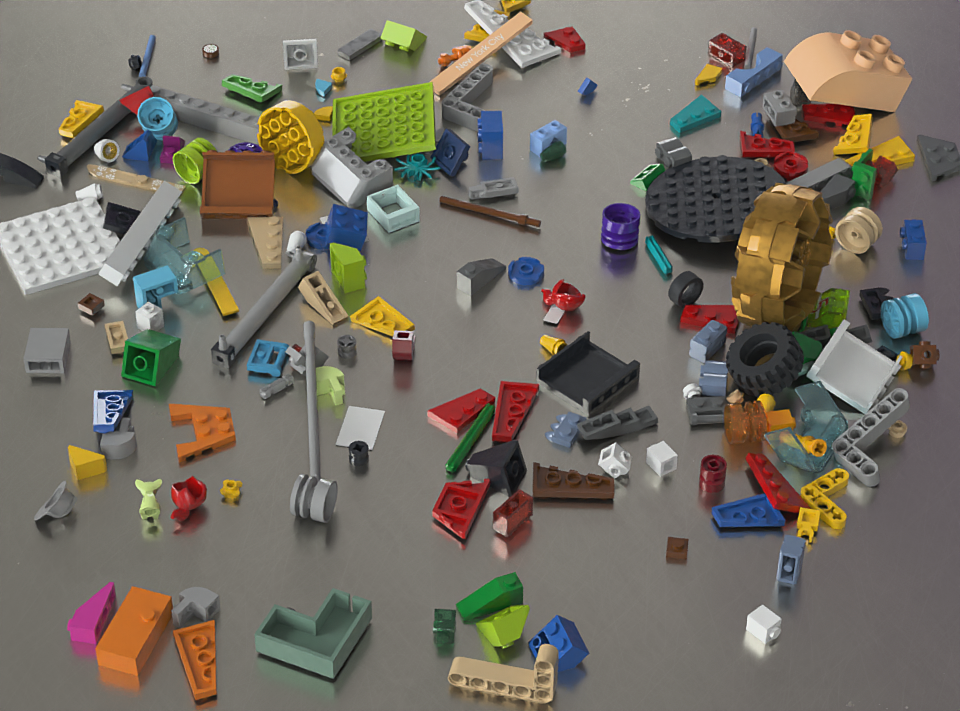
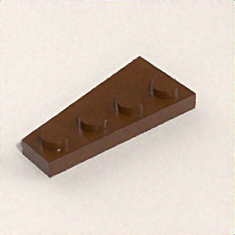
M533 462V497L614 499V478L590 473L581 475L575 470L570 469L569 472L558 470L556 466L550 465L549 468L541 467L540 463Z

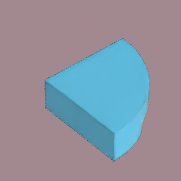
M316 79L315 87L321 96H325L331 90L332 83Z

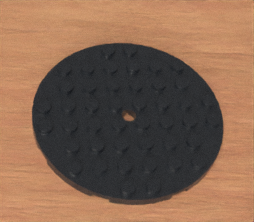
M725 155L718 157L704 156L700 159L667 169L659 175L646 192V212L659 229L686 240L689 237L698 239V242L710 243L739 240L745 218L756 207L754 206L755 199L770 187H774L775 183L786 184V182L779 173L762 162L739 157H727Z

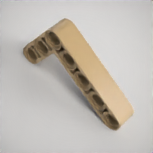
M541 645L534 670L466 657H456L453 659L448 681L459 687L548 703L553 699L558 682L559 652L553 645Z

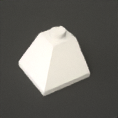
M316 39L283 41L285 70L318 68Z

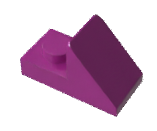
M163 135L164 147L160 155V163L173 164V156L184 147L185 140L181 137Z

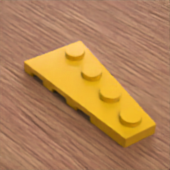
M900 136L871 148L873 150L871 167L877 168V170L915 160L914 153ZM863 153L857 154L845 161L853 166L854 162L858 161Z

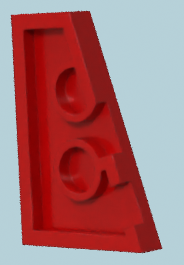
M802 104L801 109L803 119L806 121L823 124L827 121L836 123L835 126L842 127V124L849 125L855 115L853 106L840 104Z
M480 388L427 410V416L458 434L479 416L486 404L490 403L493 405L495 403V396Z

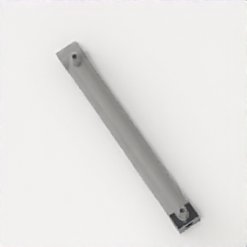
M301 246L296 247L292 262L226 338L223 334L219 336V341L211 348L213 364L227 369L236 361L235 355L307 271L311 272L315 268L317 262L316 254L302 250Z

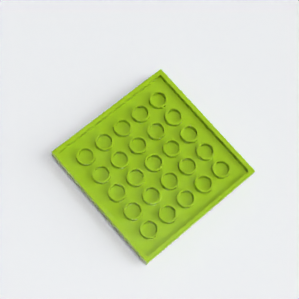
M433 82L333 99L332 136L347 127L351 128L356 134V140L352 143L351 150L364 162L436 150Z

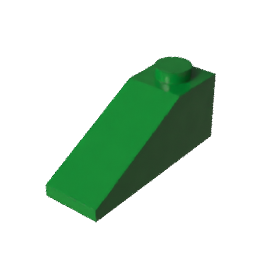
M516 572L496 577L456 603V608L463 621H468L501 611L509 606L523 604V585Z

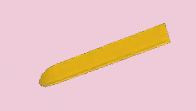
M205 248L194 249V260L222 315L225 316L239 312V308L208 250Z

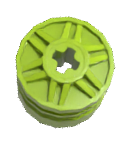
M196 138L176 152L173 156V165L179 176L190 184H196L203 179L204 160L202 152L209 150L217 151L215 147L204 138Z

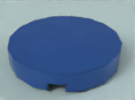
M318 222L306 229V240L309 246L315 249H330V244L326 243L327 222L325 224Z
M521 257L509 264L508 276L513 282L520 285L537 284L544 277V265L540 264V261L535 258Z

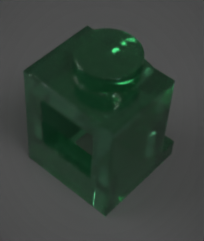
M435 609L433 634H437V643L454 644L456 610Z

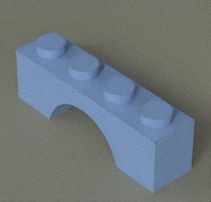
M766 47L757 53L755 68H736L726 75L725 89L742 97L782 68L783 54Z

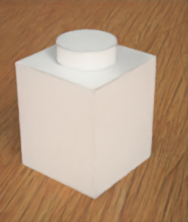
M662 441L647 448L646 463L661 477L676 470L678 455Z
M762 604L748 615L746 630L766 644L771 639H776L779 636L782 619Z

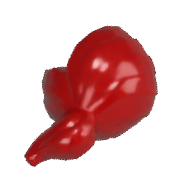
M564 279L554 286L552 292L550 289L541 290L543 302L546 305L551 306L555 304L564 311L576 310L585 300V294L581 295L579 290L573 285L564 283Z
M191 476L184 482L172 484L171 498L179 509H175L172 512L171 519L177 518L180 521H184L188 518L190 510L204 503L207 498V488L202 481Z

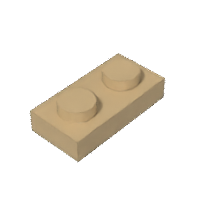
M118 321L104 324L111 354L124 352L125 340L128 339L124 322Z

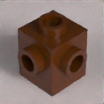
M920 341L919 345L910 346V354L913 358L912 365H919V369H929L931 365H935L939 361V349H936V345H931V341Z

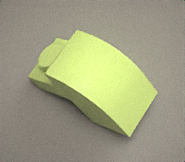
M317 367V396L330 393L335 405L343 404V395H345L344 374L335 367Z

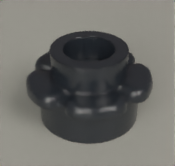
M131 55V58L128 59L129 66L134 71L141 68L142 61L139 55Z

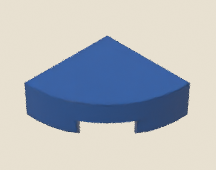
M586 77L578 92L582 95H588L598 85Z

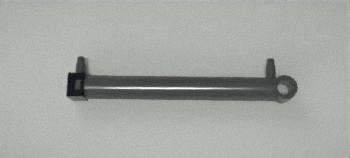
M139 77L134 87L122 84L121 89L127 91V93L120 99L147 86L151 87L153 85L152 79L150 77ZM117 100L57 153L52 152L47 157L39 155L37 159L45 163L47 173L61 178L68 172L70 164L128 115L131 110Z

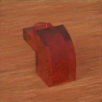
M881 155L875 163L870 160L866 162V165L877 168L874 184L879 187L887 185L898 171L894 162Z

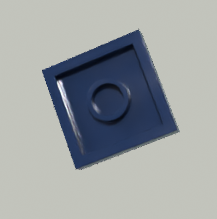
M446 128L436 146V150L433 151L430 158L436 157L435 163L450 176L455 177L462 162L468 159V151L471 146L451 129Z

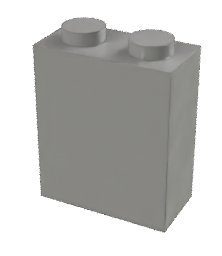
M30 328L24 355L26 373H65L71 344L69 328Z

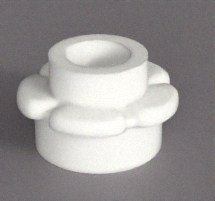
M689 384L683 389L684 398L700 397L702 389L697 384Z

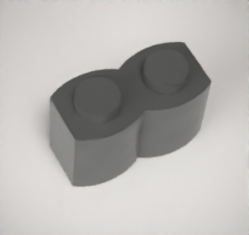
M673 137L656 143L655 154L669 169L692 161L690 150L683 146L678 138Z

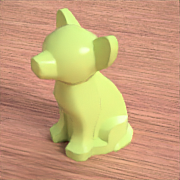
M137 479L135 481L136 487L141 490L144 496L139 511L141 518L153 517L158 519L160 505L155 495L162 485V480L143 482Z

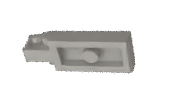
M513 177L480 182V185L469 187L468 195L470 200L517 194L519 193V187Z

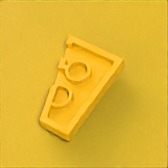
M76 100L74 103L75 107L69 111V117L64 119L58 129L60 135L69 138L76 137L104 112L103 105Z
M379 296L350 316L351 322L392 337L395 330H415V325Z

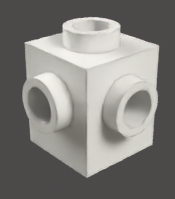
M615 442L601 450L598 465L615 479L625 475L630 470L632 456Z

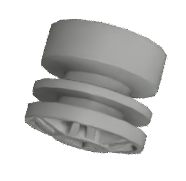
M300 474L295 481L291 494V515H301L302 518H307L310 515L312 520L327 523L333 514L337 500V482L321 478L317 483L315 476L309 477L307 474Z

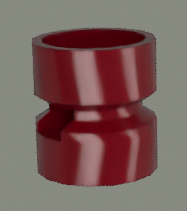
M712 454L705 456L701 460L699 485L702 490L708 493H717L725 487L727 462L723 457Z

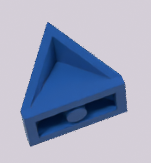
M146 130L126 147L122 157L130 160L149 161L157 139L150 130Z

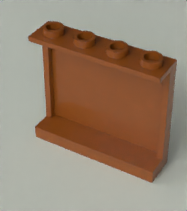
M215 150L202 152L204 158L202 204L200 206L202 219H247V217L273 216L274 153L270 151L253 153V151L249 150L243 152L232 150L217 152Z

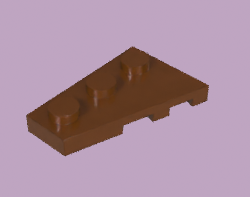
M796 116L795 123L775 127L782 139L793 142L818 138L819 133L815 129H809L808 124L805 122L801 123L796 119Z

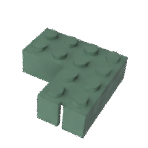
M332 588L314 617L274 604L254 634L256 651L334 679L371 621L372 603L370 600L354 595L352 597L353 612H351L350 594Z

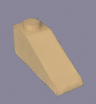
M319 271L302 279L298 289L306 301L329 323L334 325L348 317V314Z

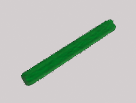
M488 403L483 408L445 464L447 471L451 473L456 471L496 412L494 405Z

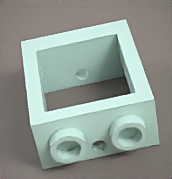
M399 185L367 196V210L388 233L420 221L419 206ZM396 202L402 208L390 214H386L381 209Z

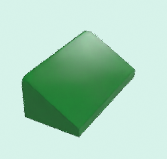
M661 163L649 165L630 181V184L647 191L651 183L665 172L664 165Z

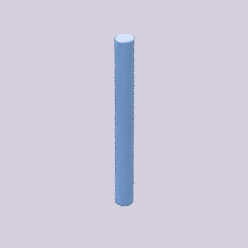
M154 35L149 36L139 77L146 76L156 39Z

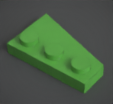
M233 74L222 80L223 87L240 93L245 97L252 98L257 102H264L282 91V84L272 86L268 85L267 81L253 82L251 78Z

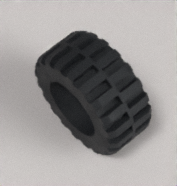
M763 322L761 325H752V328L745 329L740 336L737 335L735 342L729 346L730 351H727L726 367L738 387L743 392H746L747 395L759 397L762 394H770L772 396L776 392L779 394L783 392L782 389L789 388L792 385L791 382L793 380L796 381L799 377L798 373L802 371L804 363L803 350L786 326L771 322V324ZM775 353L766 363L755 366L764 356Z

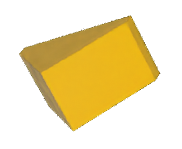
M72 445L68 446L70 463L77 480L107 471L105 455Z

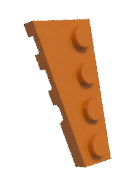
M215 620L173 630V637L195 700L216 695Z

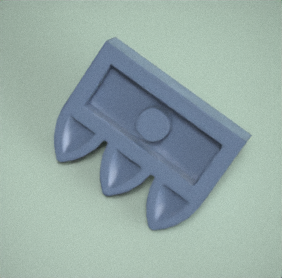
M572 412L556 416L558 423L550 425L553 431L545 433V437L548 440L569 448L572 446L580 434L577 424L587 420V417Z

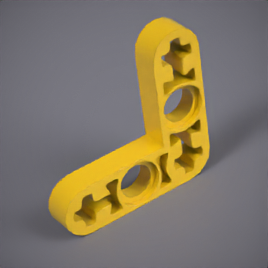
M841 468L834 469L801 488L800 496L811 509L821 510L820 519L832 529L844 528L847 519L846 513L828 498V496L843 489L848 484L849 473ZM820 485H827L830 488L823 489ZM825 505L828 509H820L818 506Z

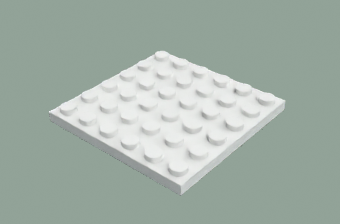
M86 198L0 223V247L25 295L99 274L104 263L117 247L120 240L115 232L103 229L105 214L95 198Z

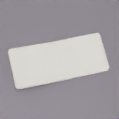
M555 304L551 305L543 320L557 324L564 310H561Z

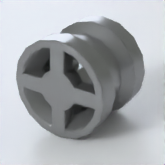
M352 335L340 336L337 340L338 355L342 358L354 357L357 353L356 338Z

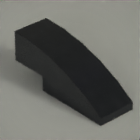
M0 153V176H4V182L36 189L44 179V175L24 162Z

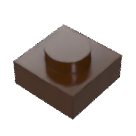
M91 293L78 302V309L92 316L105 306L103 299Z
M668 537L666 558L687 560L689 539Z

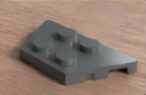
M924 135L917 136V142L931 181H935L937 176L942 174L943 176H948L952 172L960 171V155L955 143Z

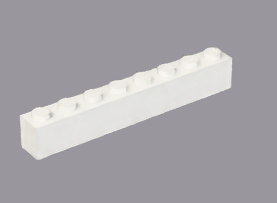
M164 180L104 263L98 275L116 286L119 285L121 280L125 282L130 275L128 270L133 271L138 263L136 259L140 261L145 253L143 249L147 250L153 242L151 238H156L160 232L158 228H163L167 222L165 218L169 219L174 212L172 208L176 209L181 202L179 197L182 191Z

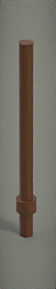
M441 196L439 200L443 204L516 221L524 226L528 224L540 227L541 220L529 218L525 214L517 215Z

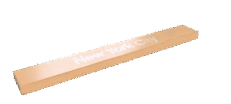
M519 12L432 79L430 82H433L434 92L439 96L532 25L533 20L524 13Z

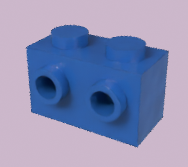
M916 219L904 220L903 227H900V238H902V250H904L905 259L924 260L927 242L923 221Z

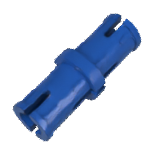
M755 112L751 115L752 136L760 134L762 135L761 138H764L762 114L758 112V117H756Z

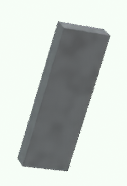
M369 29L339 48L337 53L350 61L380 42L382 34Z

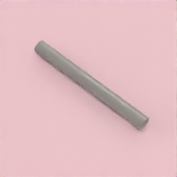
M755 27L751 28L744 69L751 68L757 28Z

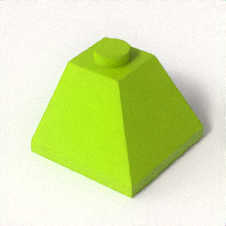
M529 605L509 606L476 622V626L493 647L502 646V649L514 645V640L520 638L530 607Z

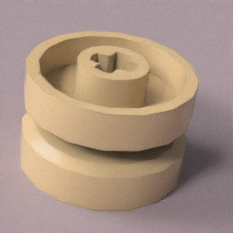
M865 207L853 208L838 222L835 228L836 238L841 246L847 251L856 254L866 252L880 238L883 231L882 223L878 216Z

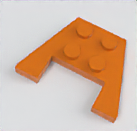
M169 404L171 422L192 419L196 436L195 442L176 444L179 462L186 461V457L193 454L195 457L201 455L202 451L208 448L216 449L236 440L230 408Z

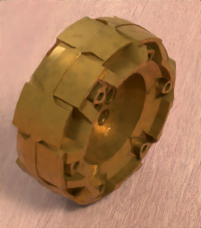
M775 183L774 187H770L755 199L754 206L756 207L745 218L736 247L735 257L739 261L737 276H731L732 303L737 313V318L741 323L752 326L755 324L761 325L763 322H769V324L774 322L786 326L791 332H796L801 326L802 321L814 310L821 295V292L816 290L822 268L830 264L833 240L829 232V226L832 224L833 219L830 214L829 204L825 203L822 198V192L798 185Z

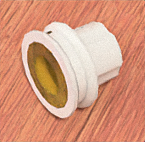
M104 139L94 146L95 154L102 161L113 162L119 155V145L114 140Z

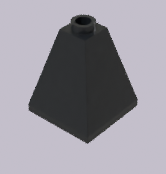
M518 440L474 453L470 459H467L465 465L471 477L484 483V479H490V487L508 497L514 496L527 472Z

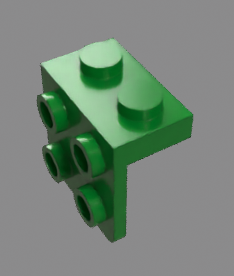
M868 149L866 153H863L861 158L855 161L852 166L853 176L851 179L855 180V195L870 200L873 196L877 168L871 167L872 149Z

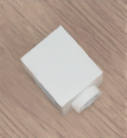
M147 302L135 311L137 328L141 331L146 329L158 331L164 327L163 311L158 306Z

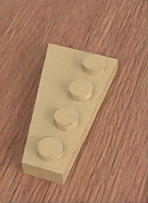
M247 217L248 226L250 227L262 268L281 269L283 217Z

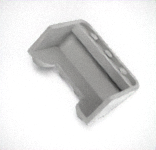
M349 127L325 141L312 164V174L348 208H358L367 202L368 195L393 186V167L383 159L375 160L368 165L351 150L352 143L356 140V134Z

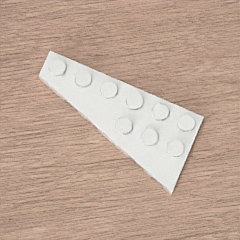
M474 0L465 4L464 9L489 35L509 21L507 19L508 16L496 13L493 7L481 0ZM528 28L502 47L521 68L558 55L562 49L558 46L550 45V41L545 38L543 40L538 38L536 33Z

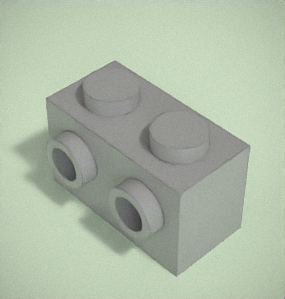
M783 90L764 93L762 107L775 127L795 123L797 108Z

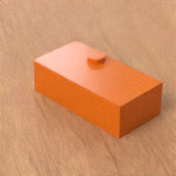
M132 586L95 648L98 665L138 676L172 617V596Z

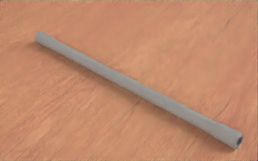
M306 321L303 324L306 356L310 476H315L318 483L321 477L315 363V323L313 321Z

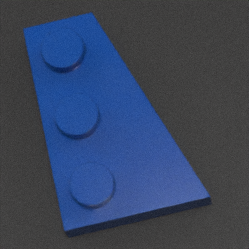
M765 493L712 507L711 513L719 527L785 526V519L781 512L772 507Z

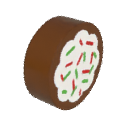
M215 44L203 46V56L206 58L217 57L219 55V47Z

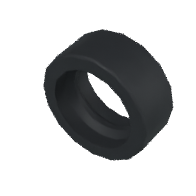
M685 271L679 274L671 283L668 291L669 299L681 308H684L685 305H693L700 297L704 283L693 272Z

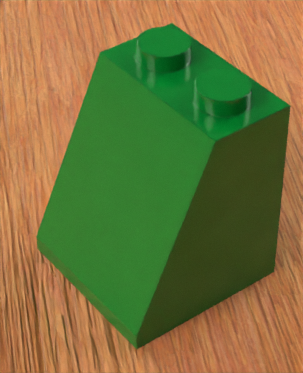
M146 329L125 340L121 377L157 386L179 357L181 338Z

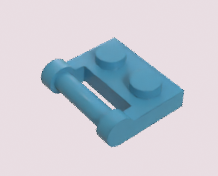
M257 339L247 362V370L270 373L273 377H279L282 372L281 366L285 356L288 355L285 351L289 345ZM274 351L279 352L275 363L269 364Z

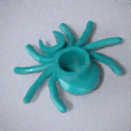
M416 153L411 156V162L410 155H407V163L396 158V161L404 166L397 167L394 171L404 170L401 175L402 178L407 173L408 180L410 176H414V181H420L423 173L431 179L432 176L427 171L440 170L441 168H428L435 162L436 157L427 164V158L421 153Z

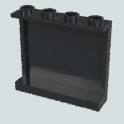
M587 331L574 342L565 346L563 350L553 355L548 361L538 366L536 370V383L589 416L639 378L640 363L634 359L629 364H626L592 343L590 341V332Z

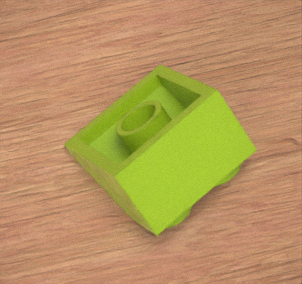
M387 20L380 39L385 41V45L390 47L397 45L400 46V50L408 52L409 50L415 51L426 40L427 36L414 28Z
M330 243L331 272L344 294L365 288V280H367V274L364 266H366L365 256L361 255L357 248Z

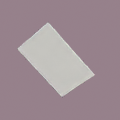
M349 406L336 445L349 447L354 441H363L367 443L369 450H372L385 411Z

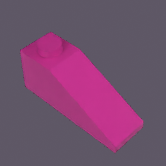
M109 582L75 611L73 618L69 619L67 630L70 631L72 641L97 644L116 598L114 582Z

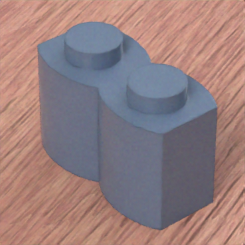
M705 360V365H701L700 377L703 378H699V387L702 389V395L726 396L728 378L726 362Z

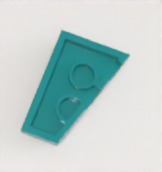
M701 94L672 117L670 125L679 133L720 118L722 111Z

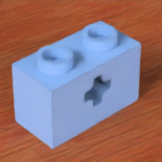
M556 120L530 133V151L541 158L567 144V127Z

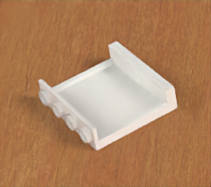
M844 319L806 376L860 412L866 414L870 408L872 409L880 401L877 397L881 398L887 390L884 386L888 387L894 379L892 374L896 375L901 367L899 362L902 356H899L896 362L884 356L847 332L846 329L850 323Z

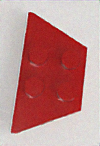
M484 479V483L472 484L471 480L445 483L432 510V516L462 539H465L490 487V479Z

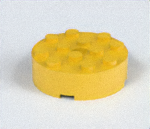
M288 100L265 110L259 117L257 123L259 125V132L257 133L258 143L263 151L274 153L275 168H282L288 174H296L312 166L324 145L323 128L311 110L301 103Z

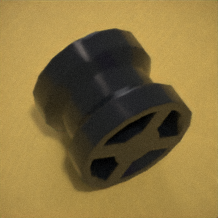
M363 441L352 442L348 447L350 463L355 466L365 465L369 460L367 443Z

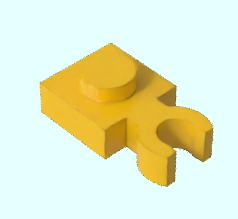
M800 507L797 521L798 537L801 538L803 535H808L809 542L813 541V531H818L821 510Z

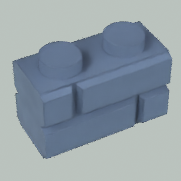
M711 320L690 340L691 348L689 355L705 363V360H709L726 343L727 327L715 320Z
M785 535L779 554L776 577L778 581L793 585L797 584L803 565L806 543L804 538Z

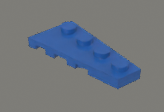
M133 390L94 391V432L108 433L115 430L133 398Z

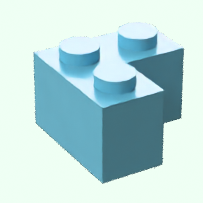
M168 265L133 277L138 308L150 302L162 309L161 298L178 292L177 278Z

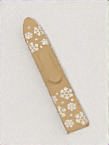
M87 165L89 173L93 176L156 192L163 183V180L150 178L145 175H137L98 165ZM168 182L182 191V193L186 188L184 185Z

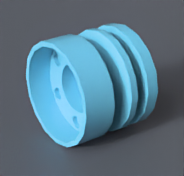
M152 97L141 103L137 117L144 132L150 130L154 137L160 141L163 140V135L172 136L178 128V119L167 100L161 97Z
M917 293L886 300L881 305L883 326L888 335L893 339L907 336L909 333L915 334L926 331L928 328L929 316L924 300Z

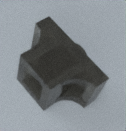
M795 79L790 90L792 104L796 107H802V104H811V100H809Z

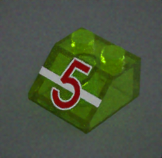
M830 288L821 293L814 310L808 315L807 327L816 328L826 324L829 329L839 327L842 321L846 320L850 290Z

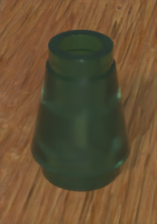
M555 141L540 153V158L545 163L563 157L567 152L566 147L561 141Z

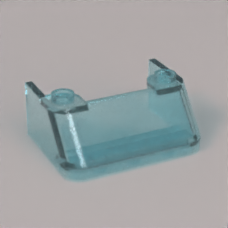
M184 217L160 227L156 231L143 257L144 264L150 271L169 266L177 278L178 292L176 294H184L226 274L221 249L205 256L196 251H190L183 255L176 249L190 242L187 223Z
M817 381L796 387L794 390L804 403L800 417L806 428L801 436H813L815 439L824 440L827 444L825 454L821 457H816L812 453L808 454L790 427L764 434V437L782 462L811 473L824 470L834 454L832 449L833 442L848 429L847 420L822 382Z

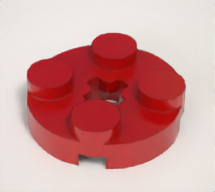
M784 152L775 157L773 170L783 178H786L787 181H791L808 172V160L799 153L793 152V155H787V152Z

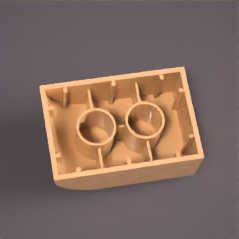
M850 30L844 31L843 34L825 32L813 35L794 47L784 61L811 101L895 112L912 81V77L904 68L905 61L893 53L890 49L891 42L887 38L880 35H873L871 39L863 38L858 33Z

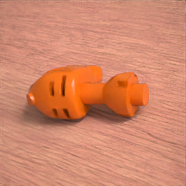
M468 45L453 48V54H441L440 58H438V63L446 67L451 61L460 59L473 48Z

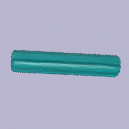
M652 235L647 236L645 243L663 273L666 275L668 273L671 274L673 266L655 237Z

